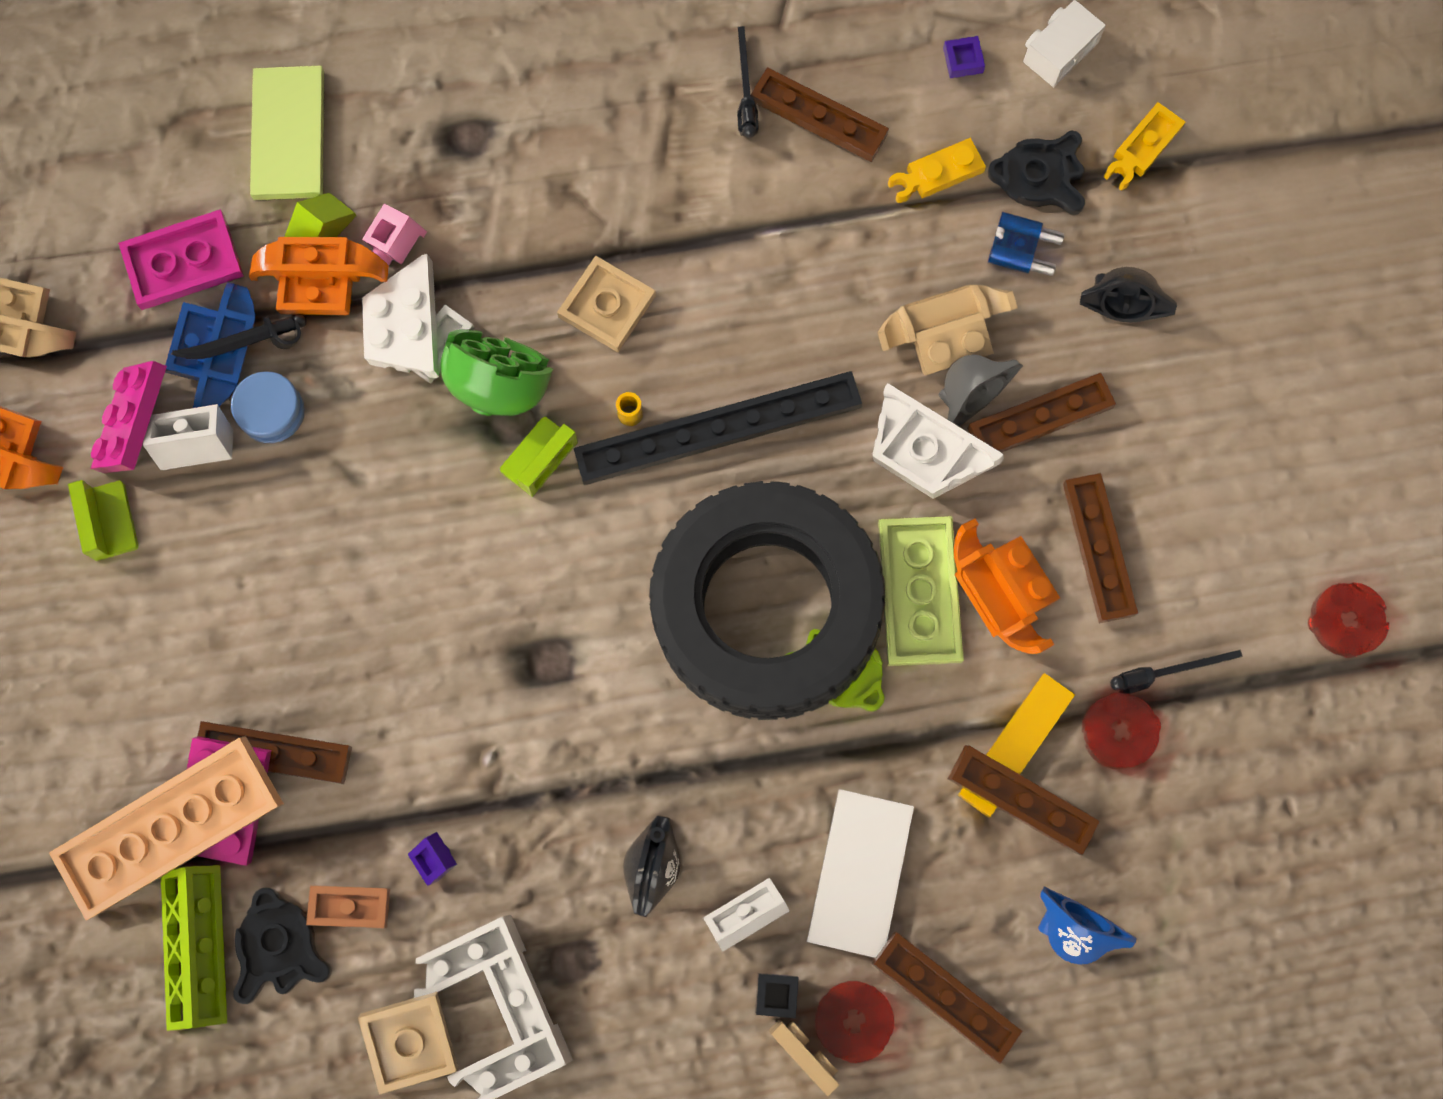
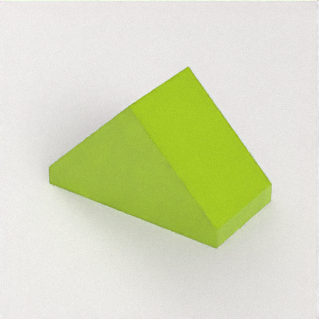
M331 193L299 201L295 206L284 237H337L357 215Z

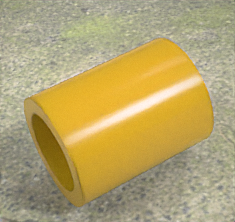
M632 392L621 394L616 400L618 418L626 426H635L643 417L641 400L638 395ZM627 406L636 407V410L631 413L622 411Z

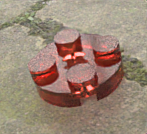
M1355 582L1350 584L1339 583L1325 589L1314 600L1311 607V616L1308 619V627L1325 649L1345 658H1353L1373 651L1385 640L1389 631V622L1386 623L1385 614L1387 608L1382 597L1369 586ZM1352 611L1357 616L1354 621H1358L1357 627H1346L1342 622L1341 614H1347Z
M1115 692L1097 700L1086 711L1082 721V732H1084L1085 747L1088 753L1099 764L1111 769L1132 768L1144 763L1153 755L1159 743V731L1161 729L1159 718L1146 702L1131 694ZM1115 721L1118 725L1123 722L1128 726L1127 731L1130 733L1127 741L1125 737L1121 738V742L1114 738L1116 731L1111 727Z
M860 981L841 982L831 987L818 1002L815 1013L816 1033L821 1044L833 1056L850 1063L866 1062L877 1057L889 1042L894 1029L893 1010L887 998L874 986ZM854 1009L858 1010L857 1015L862 1012L865 1017V1022L860 1024V1031L857 1033H851V1027L846 1030L843 1025V1020L848 1018V1011Z

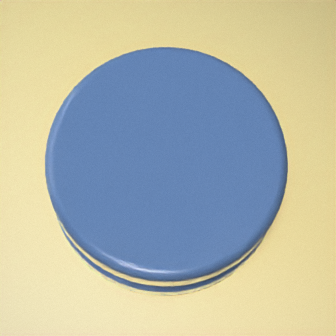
M258 372L246 377L236 387L231 399V412L234 420L249 437L259 442L276 443L289 438L298 430L304 418L305 408L300 393L286 377L275 372Z

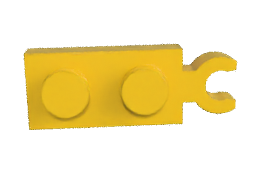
M1157 102L1116 150L1113 157L1118 161H1114L1109 165L1104 178L1108 180L1112 174L1119 173L1124 178L1119 189L1121 191L1126 189L1134 176V172L1142 177L1180 132L1186 122Z
M970 137L909 163L907 167L909 174H893L889 178L888 186L891 188L895 185H902L905 188L904 191L897 193L895 199L897 203L906 202L915 191H918L923 199L984 173L986 165Z

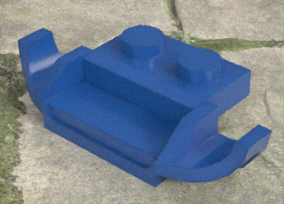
M227 282L218 311L185 302L182 304L165 364L167 366L165 373L199 381L193 408L216 404L220 407L222 403L231 397L238 386L248 346L205 359H186L174 356L171 353L173 350L198 346L253 328L255 323L254 304L247 287Z

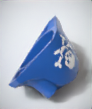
M1045 886L1043 887L1040 897L1047 911L1038 929L1043 934L1048 935L1052 949L1065 961L1079 965L1095 962L1109 951L1132 948L1135 945L1137 938L1110 920L1075 900Z

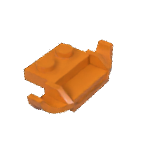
M278 237V241L263 246L253 255L249 278L251 281H258L259 276H274L279 281L276 310L280 314L349 315L353 282H360V276L374 278L380 282H387L389 265L374 252L361 244L349 240L347 237Z
M0 406V488L28 489L58 484L63 467L39 461L37 457L31 456L42 421Z
M976 518L962 524L957 531L954 542V560L958 571L954 575L993 638L999 636L1010 647L1028 654H1038L1055 645L1051 638L1044 639L1039 636L1031 624L1038 620L1035 613L1059 600L1060 596L1023 537L1019 536L994 549L991 543L983 547L977 537L979 523Z

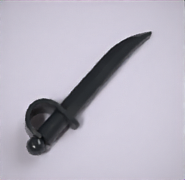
M745 26L738 27L743 98L737 110L738 131L741 136L752 138L758 134L759 130L758 109L754 98L750 95Z
M296 314L293 319L290 316L271 323L267 316L263 318L264 325L198 346L173 350L171 354L186 359H205L269 338L277 348L290 349L301 336L300 328L304 327L307 321L304 315ZM293 330L295 332V339L291 341H285L278 337V335Z
M1236 650L1153 670L1151 667H1138L1114 676L1110 681L1112 689L1119 690V693L1132 694L1148 689L1155 681V678L1243 657L1241 650Z

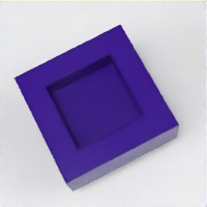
M979 36L944 42L943 51L949 78L983 74L985 63Z
M438 832L425 837L408 853L409 858L427 887L439 881L457 865L449 848L444 844Z

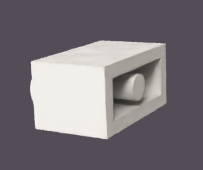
M1076 0L1065 9L1062 7L1058 8L1049 19V25L1043 31L1037 29L1025 44L1028 49L1023 62L1053 88L1099 43L1106 26Z
M218 404L151 415L143 446L160 470L232 459L233 428Z

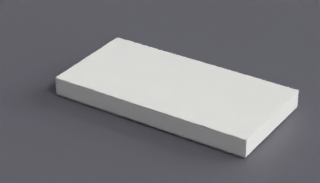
M841 789L838 790L807 942L873 958L877 957L888 939L914 806Z

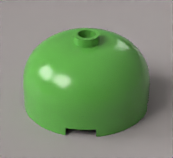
M459 329L448 334L441 357L440 370L447 389L459 401L471 407L475 412L486 416L519 415L531 410L541 401L553 372V368L547 367L549 359L531 347L504 337V341L492 337L481 338L483 333L478 330ZM510 350L515 351L511 353V357L509 358L508 355Z

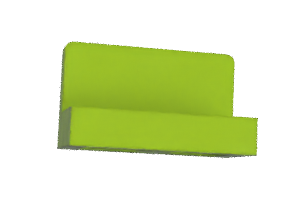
M542 417L500 467V472L533 497L578 444L575 431L565 424L559 427L549 418Z
M83 480L68 484L82 553L95 561H99L138 549L139 545L127 492L122 481L118 480L97 487H91Z

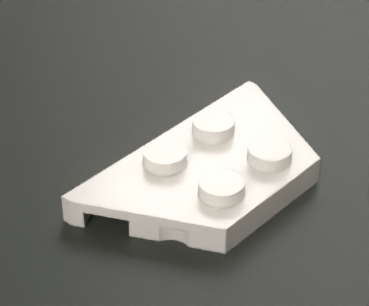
M424 254L390 277L387 282H383L362 297L364 358L370 365L383 368L394 367L397 371L410 373V370L424 372L430 378H438L439 363L433 261L428 254Z
M887 383L885 386L883 407L878 421L877 439H875L872 455L873 461L932 499L996 467L1004 460L1003 454L890 384Z

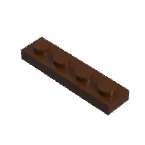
M768 67L751 93V97L754 98L757 105L870 162L875 158L889 132L888 127Z
M1100 372L970 423L967 429L971 435L1002 453L1111 410L1115 407L1116 402Z
M1097 473L1065 480L1063 487L1099 624L1136 616L1138 610L1102 474Z
M204 721L200 722L197 735L225 742H233L240 737L246 736L252 747L272 750L268 772L345 784L352 747L349 745Z
M970 745L964 746L947 778L1079 855L1084 854L1100 822Z
M897 932L892 934L872 962L874 967L996 1063L1001 1064L1023 1032Z

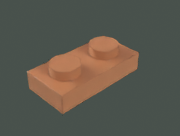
M310 885L306 925L387 928L390 889Z

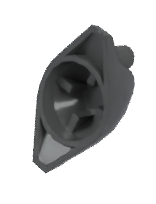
M974 354L959 358L949 368L945 378V388L939 393V397L949 407L947 420L958 427L963 425L998 396L1023 365L1017 360L996 362Z

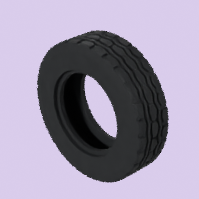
M763 481L744 483V486L740 487L735 485L718 491L719 494L715 496H708L695 505L696 508L692 511L688 510L676 522V528L670 530L661 545L663 549L657 554L652 569L653 576L650 578L649 605L652 623L661 649L671 669L690 691L700 699L706 700L707 704L723 712H732V715L751 719V717L758 718V720H778V718L782 717L788 719L804 715V712H812L829 704L830 700L836 699L846 691L850 684L856 681L865 669L880 635L885 608L884 576L882 575V566L877 551H874L872 548V541L865 530L858 526V521L846 509L842 510L839 508L838 503L823 494L820 496L816 494L815 490L800 485L795 487L786 482L770 481V483H763ZM778 546L795 551L811 561L826 581L831 598V609L827 621L818 635L796 652L773 658H760L743 654L724 643L715 634L705 616V597L711 579L721 565L729 558L749 548Z

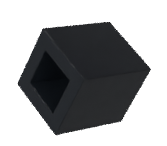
M758 973L755 1014L796 1018L799 977Z

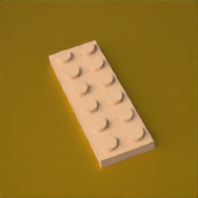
M244 736L49 852L85 920H89L284 803L250 742Z

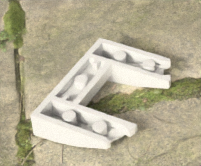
M511 915L502 916L416 958V964H427L426 988L414 989V998L434 992L438 993L483 971L486 975L514 1045L447 1076L449 1083L454 1087L458 1086L464 1079L481 1094L478 1099L498 1098L573 1061L558 1024L553 1025L522 953L526 949Z

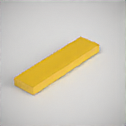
M1043 673L986 755L1014 772L1021 774L1075 694ZM964 788L958 793L959 797L988 818L996 810L995 806Z

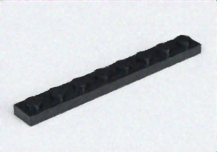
M849 371L573 449L585 486L857 410L862 407V401L853 373Z

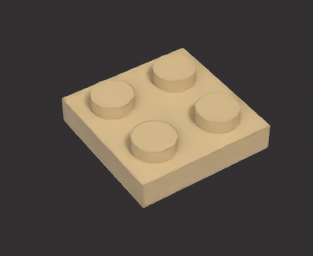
M595 256L557 311L558 318L614 351L619 352L656 297V290Z
M437 992L359 1015L358 1020L379 1095L457 1072L458 1065Z
M779 1019L769 1029L770 1034L827 1096L839 1086L838 1082L833 1078L838 1070L820 1051L814 1056L805 1047L810 1040L792 1020L785 1025Z

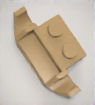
M0 278V352L31 358L44 356L58 350L73 349L77 332L43 324L50 289Z
M966 285L900 306L898 310L888 317L877 333L883 351L904 343L914 342L923 375H929L950 368L955 361L966 355L974 354L985 357L994 354L984 319L998 313L1017 309L1018 307L1013 291L982 285Z

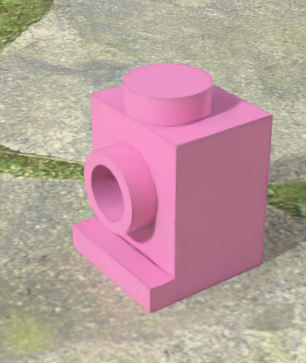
M384 204L362 240L373 248L372 252L382 258L388 265L391 264L392 260L402 265L418 237L424 238L427 231L409 216Z

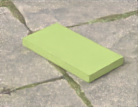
M322 66L253 68L250 196L253 200L313 198L323 195L324 70Z
M952 516L879 519L880 558L886 595L884 616L888 666L962 663L964 657L958 581L954 575L957 569L954 560Z

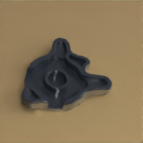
M1072 130L1054 140L1039 138L1022 140L1008 153L990 163L988 177L1019 204L1031 207L1054 205L1070 214L1077 215L1085 206V198L1070 184V181L1080 180L1085 172L1083 165L1075 155L1082 144V137L1077 131Z
M265 887L257 890L253 895L251 907L246 912L247 916L243 919L240 928L236 929L234 939L235 952L240 962L241 972L233 991V997L240 1004L252 1003L268 981L273 982L277 993L287 994L303 979L321 983L326 982L332 974L330 964L322 959L316 950L315 932L312 925H306V912L297 905L283 899L273 888Z

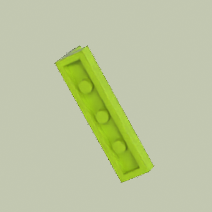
M220 865L174 869L161 877L166 1029L170 1031L227 1024ZM176 878H178V895H177V896H176V883H175V879H176ZM178 922H179V926H180V934H179V936H178V932H177V924H178ZM179 962H181V975L179 974ZM181 1002L183 1003V1021H181Z

